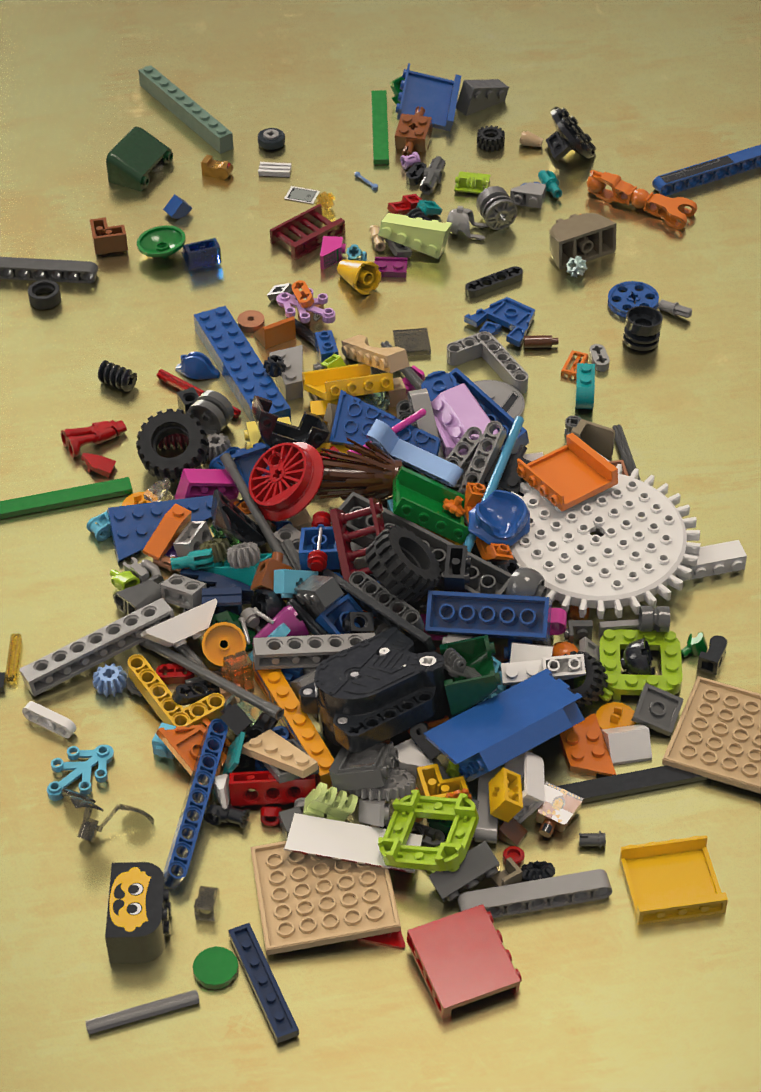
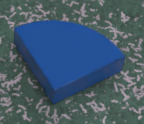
M485 321L479 333L485 331L496 335L502 330V325Z

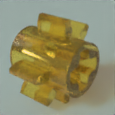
M324 191L316 197L318 202L315 204H321L324 211L335 205L333 203L335 197L332 193L327 194Z

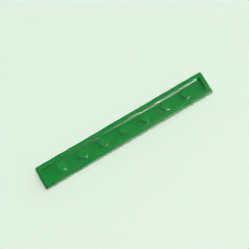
M371 91L374 165L389 164L387 91Z
M125 477L0 501V519L133 494L130 478Z

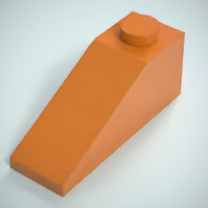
M175 503L164 515L144 547L143 553L159 561L173 546L175 540L191 521L192 511Z

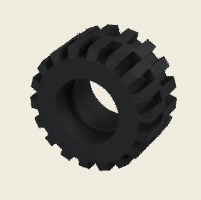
M572 651L570 655L584 654L586 679L580 687L575 689L573 688L574 678L563 681L570 686L569 691L583 696L575 701L578 706L584 707L585 704L590 706L593 700L595 702L599 700V695H604L603 688H607L608 683L605 680L608 679V675L604 673L606 669L599 660L582 651H578V653Z

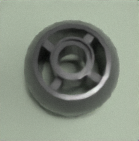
M518 568L509 580L506 595L545 597L547 587L544 586L545 579L538 571L532 568Z

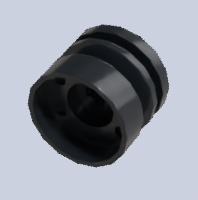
M649 306L630 308L626 314L623 333L625 345L638 351H648L656 348L659 344L663 321L662 314Z

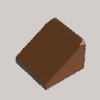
M512 818L509 822L504 821L499 827L498 839L518 847L528 831Z

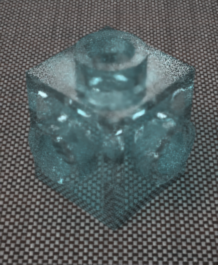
M387 391L366 394L363 402L383 411H388L390 396L387 394Z

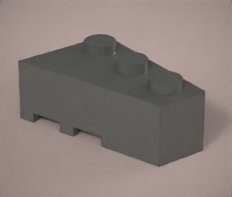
M499 79L464 80L456 109L465 116L504 102L509 87Z
M312 575L294 588L298 601L301 604H305L315 620L344 594L334 577Z

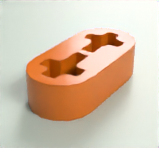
M302 280L294 282L291 288L299 305L302 308L312 306L314 298L306 282Z

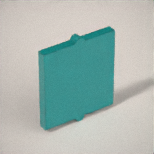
M242 731L228 748L223 774L230 775L239 763L245 733Z

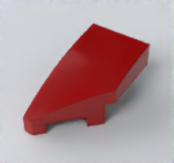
M83 453L81 456V460L85 461L88 473L94 471L108 478L116 463L115 460L96 454Z

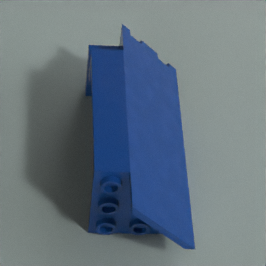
M545 669L430 729L424 735L430 743L455 765L459 764L461 776H464V779L470 782L585 720L575 702L583 696L579 693L573 694L569 691V685L560 678L555 680L552 672Z

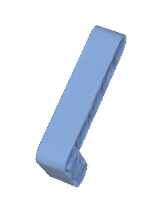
M378 419L375 420L366 435L372 444H375L393 459L402 460L403 465L450 487L456 485L463 473V469L399 439L386 423Z

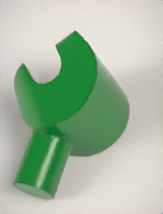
M703 632L698 633L695 638H692V633L689 635L687 646L681 650L682 657L685 658L690 653L698 656L701 651L707 652L708 646Z

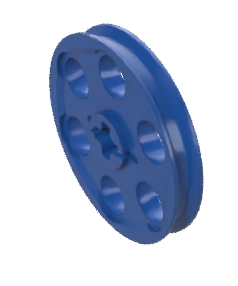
M622 282L612 287L608 293V306L611 311L625 318L627 310H624L625 308L649 306L657 310L659 305L658 292L652 286L643 282Z

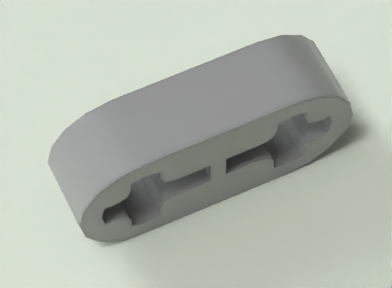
M600 344L590 346L589 357L592 364H595V370L600 372L607 371L610 360L605 347Z

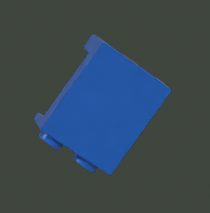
M263 442L253 445V448L247 450L246 448L238 449L235 451V454L231 455L248 489L250 474L255 463L270 449V446Z

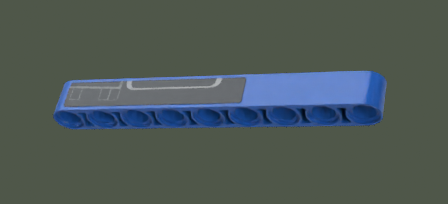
M761 145L657 176L653 180L652 186L661 195L668 196L761 167Z
M222 719L212 720L203 735L163 872L165 886L169 888H177L188 872L228 731V726Z

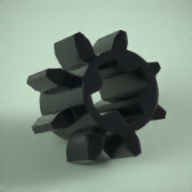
M272 355L267 360H264L263 368L266 369L265 373L270 377H278L282 375V372H285L286 364H284V360L280 356Z

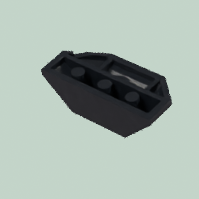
M216 489L213 494L211 508L212 524L215 529L221 530L229 541L233 540L236 544L253 542L258 547L266 544L267 541L259 526Z

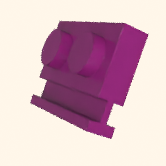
M375 257L374 263L379 266L378 269L381 272V277L406 278L408 258Z

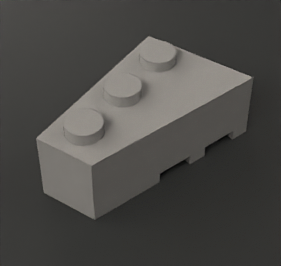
M303 345L270 352L269 357L278 355L286 364L285 372H282L281 376L275 377L286 401L303 397Z

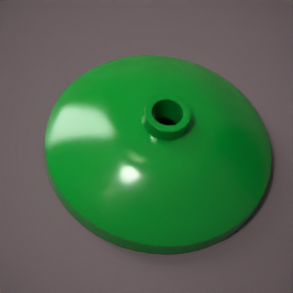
M169 225L157 226L146 230L138 237L137 248L148 257H167L175 254L184 246L186 236L184 231L178 227Z

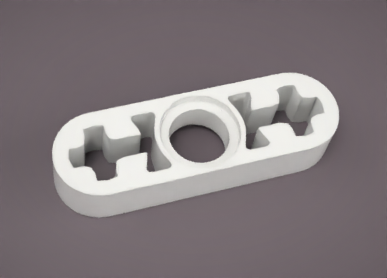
M30 701L22 709L23 715L28 720L62 737L70 738L77 729L70 719L33 701Z

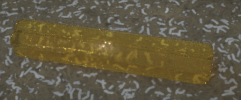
M13 633L10 636L5 672L7 682H15L17 680L22 642L20 633Z

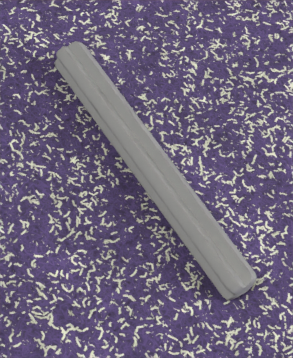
M192 990L93 1018L85 1022L88 1034L194 1005L199 1003V995L197 990Z

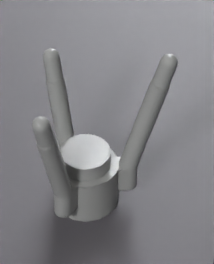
M257 607L244 609L240 615L241 617L238 619L242 625L248 645L250 644L247 627L255 628L259 632L261 630L259 627L260 617L274 624V621L260 612Z

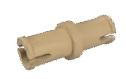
M373 225L369 229L371 241L377 251H383L386 247L384 237L378 236L380 228L377 225Z

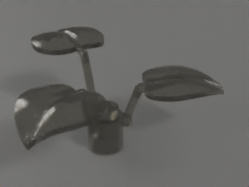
M62 788L61 790L62 797L70 796L69 799L75 808L85 807L83 821L77 837L94 842L97 831L102 832L103 827L118 810L140 813L154 824L153 817L146 811L137 807L120 804L98 826L99 821L90 818L93 808L104 811V809L94 804L96 800L71 789Z

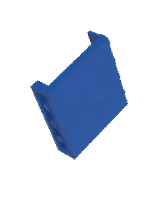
M408 63L407 69H404L402 78H404L400 85L402 92H399L397 100L400 101V104L397 103L395 110L398 113L397 119L400 120L401 114L414 115L416 107L419 106V111L421 107L425 109V117H432L433 128L451 132L461 75L456 74L453 81L410 71V64Z

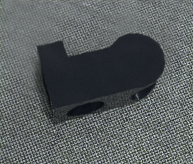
M719 635L711 637L707 653L701 651L699 655L697 669L717 675L726 655L727 639Z
M421 722L411 727L410 735L431 761L442 754V752L426 739L424 733L429 731L430 727L426 723Z

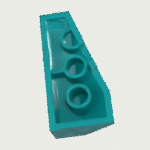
M272 553L260 554V561L254 566H249V568L235 569L230 567L228 560L215 563L213 568L200 570L223 575L251 586L259 563L271 558Z

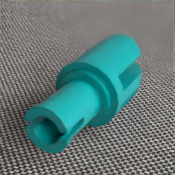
M540 171L538 178L542 184H546V191L551 192L554 198H560L563 192L559 188V180L552 171Z
M212 548L190 551L187 554L188 556L170 558L172 571L188 567L192 571L215 567Z

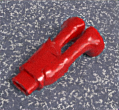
M110 420L111 422H95L89 427L67 428L61 430V440L65 447L68 446L71 457L75 458L80 455L82 446L90 443L97 445L112 440L116 436H120V433L127 431L126 425L122 420L117 422Z

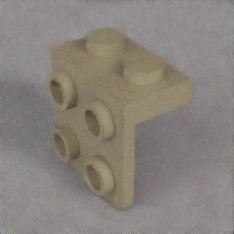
M583 419L580 420L576 427L572 428L571 433L575 434L600 455L607 458L612 457L615 439L614 429Z

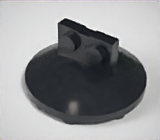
M554 107L551 110V115L557 131L545 140L551 149L554 159L558 162L571 150L588 159L595 156L596 147L590 142L592 141L591 137L587 133L584 134L583 130L577 125V119L574 116L570 117L569 112L564 107L562 109Z

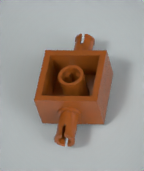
M419 106L416 107L414 115L401 114L395 133L396 149L403 150L402 155L407 156V153L411 155L412 151L424 153L427 151L433 131L432 117L424 116L425 109L423 107L420 108V111Z

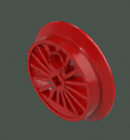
M281 443L268 449L257 460L250 474L249 492L266 520H287L300 513L309 505L317 494L323 479L324 465L320 453L307 443Z

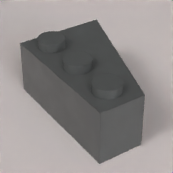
M486 841L467 852L457 871H436L428 877L442 901L448 900L452 902L460 896L461 892L466 889H473L479 882L500 871V863Z

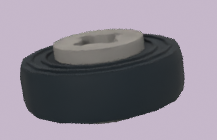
M277 128L264 129L258 134V144L264 149H278L285 144V134Z

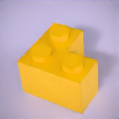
M438 764L417 767V787L420 790L421 796L445 797L447 793H453L456 790L461 792L462 789H468L464 776L442 780Z

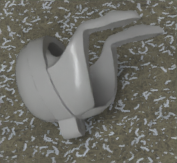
M458 206L457 209L449 212L447 222L452 223L450 229L452 234L457 235L458 231H462L468 238L486 239L482 235L470 233L469 221L475 227H489L486 223L475 222L471 209Z

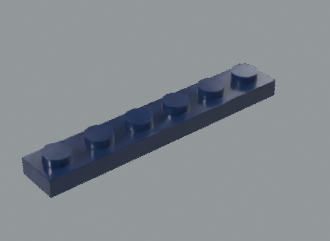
M250 923L228 930L231 942L277 1043L298 1036L299 1029Z

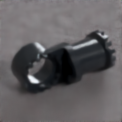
M211 804V806L207 807L203 817L212 825H220L222 822L228 824L231 822L245 828L248 823L247 819L249 820L250 810L233 808V805L230 804L224 809L220 805Z

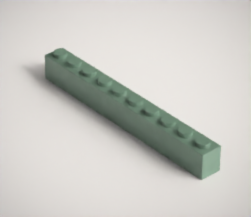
M151 65L138 70L140 86L221 154L234 149L232 132Z

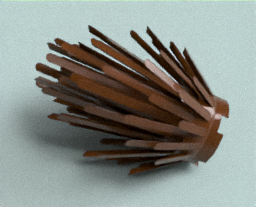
M347 438V441L353 443L355 447L344 444L346 448L362 455L347 451L346 454L321 448L322 451L332 453L319 452L321 456L340 460L322 458L324 467L331 468H324L322 480L328 481H322L319 490H350L318 492L316 495H328L319 496L318 500L337 497L344 499L348 498L352 492L359 495L373 494L365 498L378 499L381 503L393 497V479L402 466V460L393 459L368 440L365 444L370 449Z

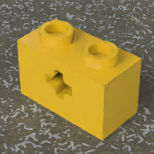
M503 767L488 782L490 815L509 822L523 808L521 775Z

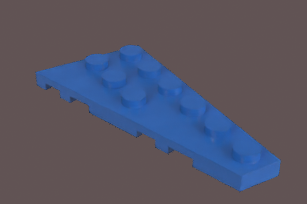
M341 390L329 441L331 444H348L355 447L353 443L347 441V438L363 446L367 440L370 441L366 435L376 419L386 423L390 428L402 420ZM412 425L396 433L399 439L438 456L441 444L440 438Z
M213 495L108 508L107 512L117 562L124 561L125 558L134 556L144 549L164 515L175 503L192 511L191 521H208L212 519Z

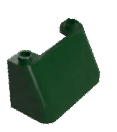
M135 126L107 155L108 182L141 192L149 184L148 172L161 159L165 164L172 161V150L143 128Z
M488 635L440 645L442 656H444L448 648H453L466 660V666L474 668L481 675L466 679L467 677L464 676L455 678L448 675V671L445 670L446 680H444L452 718L483 701L498 690L497 685H501L499 672L495 673L492 657L493 654H496L494 642H489Z

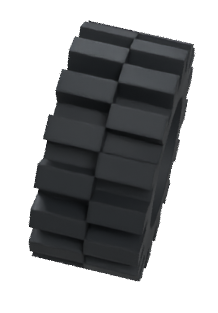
M487 125L485 128L481 127V129H478L477 145L481 150L486 149V151L491 150L492 152L494 149L498 151L499 148H503L505 133L502 128L498 129V126L493 127V125H490L488 127Z

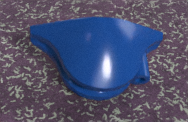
M194 351L188 355H181V363L175 368V371L192 379L219 378L220 372L212 365L210 359L201 352Z

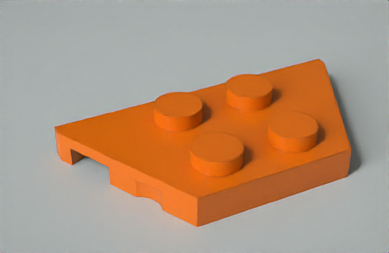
M595 713L560 733L559 740L570 771L586 773L591 776H596L597 773L607 776L616 775Z
M192 725L190 727L177 726L175 729L170 730L159 728L156 732L157 736L192 776L206 730L202 725ZM223 750L215 776H218L227 757Z

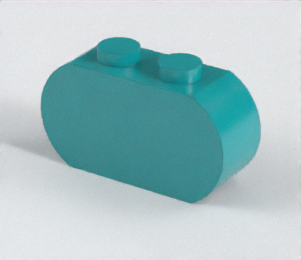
M577 363L575 409L593 410L595 364Z

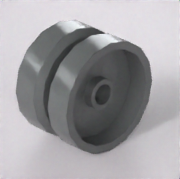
M213 390L203 392L187 411L193 414L194 418L197 417L207 436L208 434L213 435L215 432L219 435L234 416V409L230 401L219 392Z

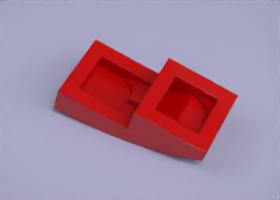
M417 194L403 195L402 201L388 203L387 209L392 214L405 215L416 208L419 200L422 199Z

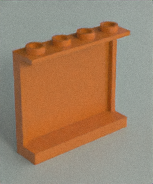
M573 433L566 435L567 445L528 464L524 463L520 458L517 459L516 470L519 477L526 480L531 487L539 491L543 497H546L562 512L618 484V469Z

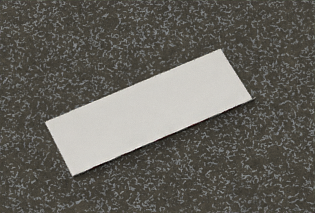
M294 814L285 848H283L285 851L415 873V869L385 865L378 846V838L384 836L386 829ZM410 833L406 845L421 846L423 835Z

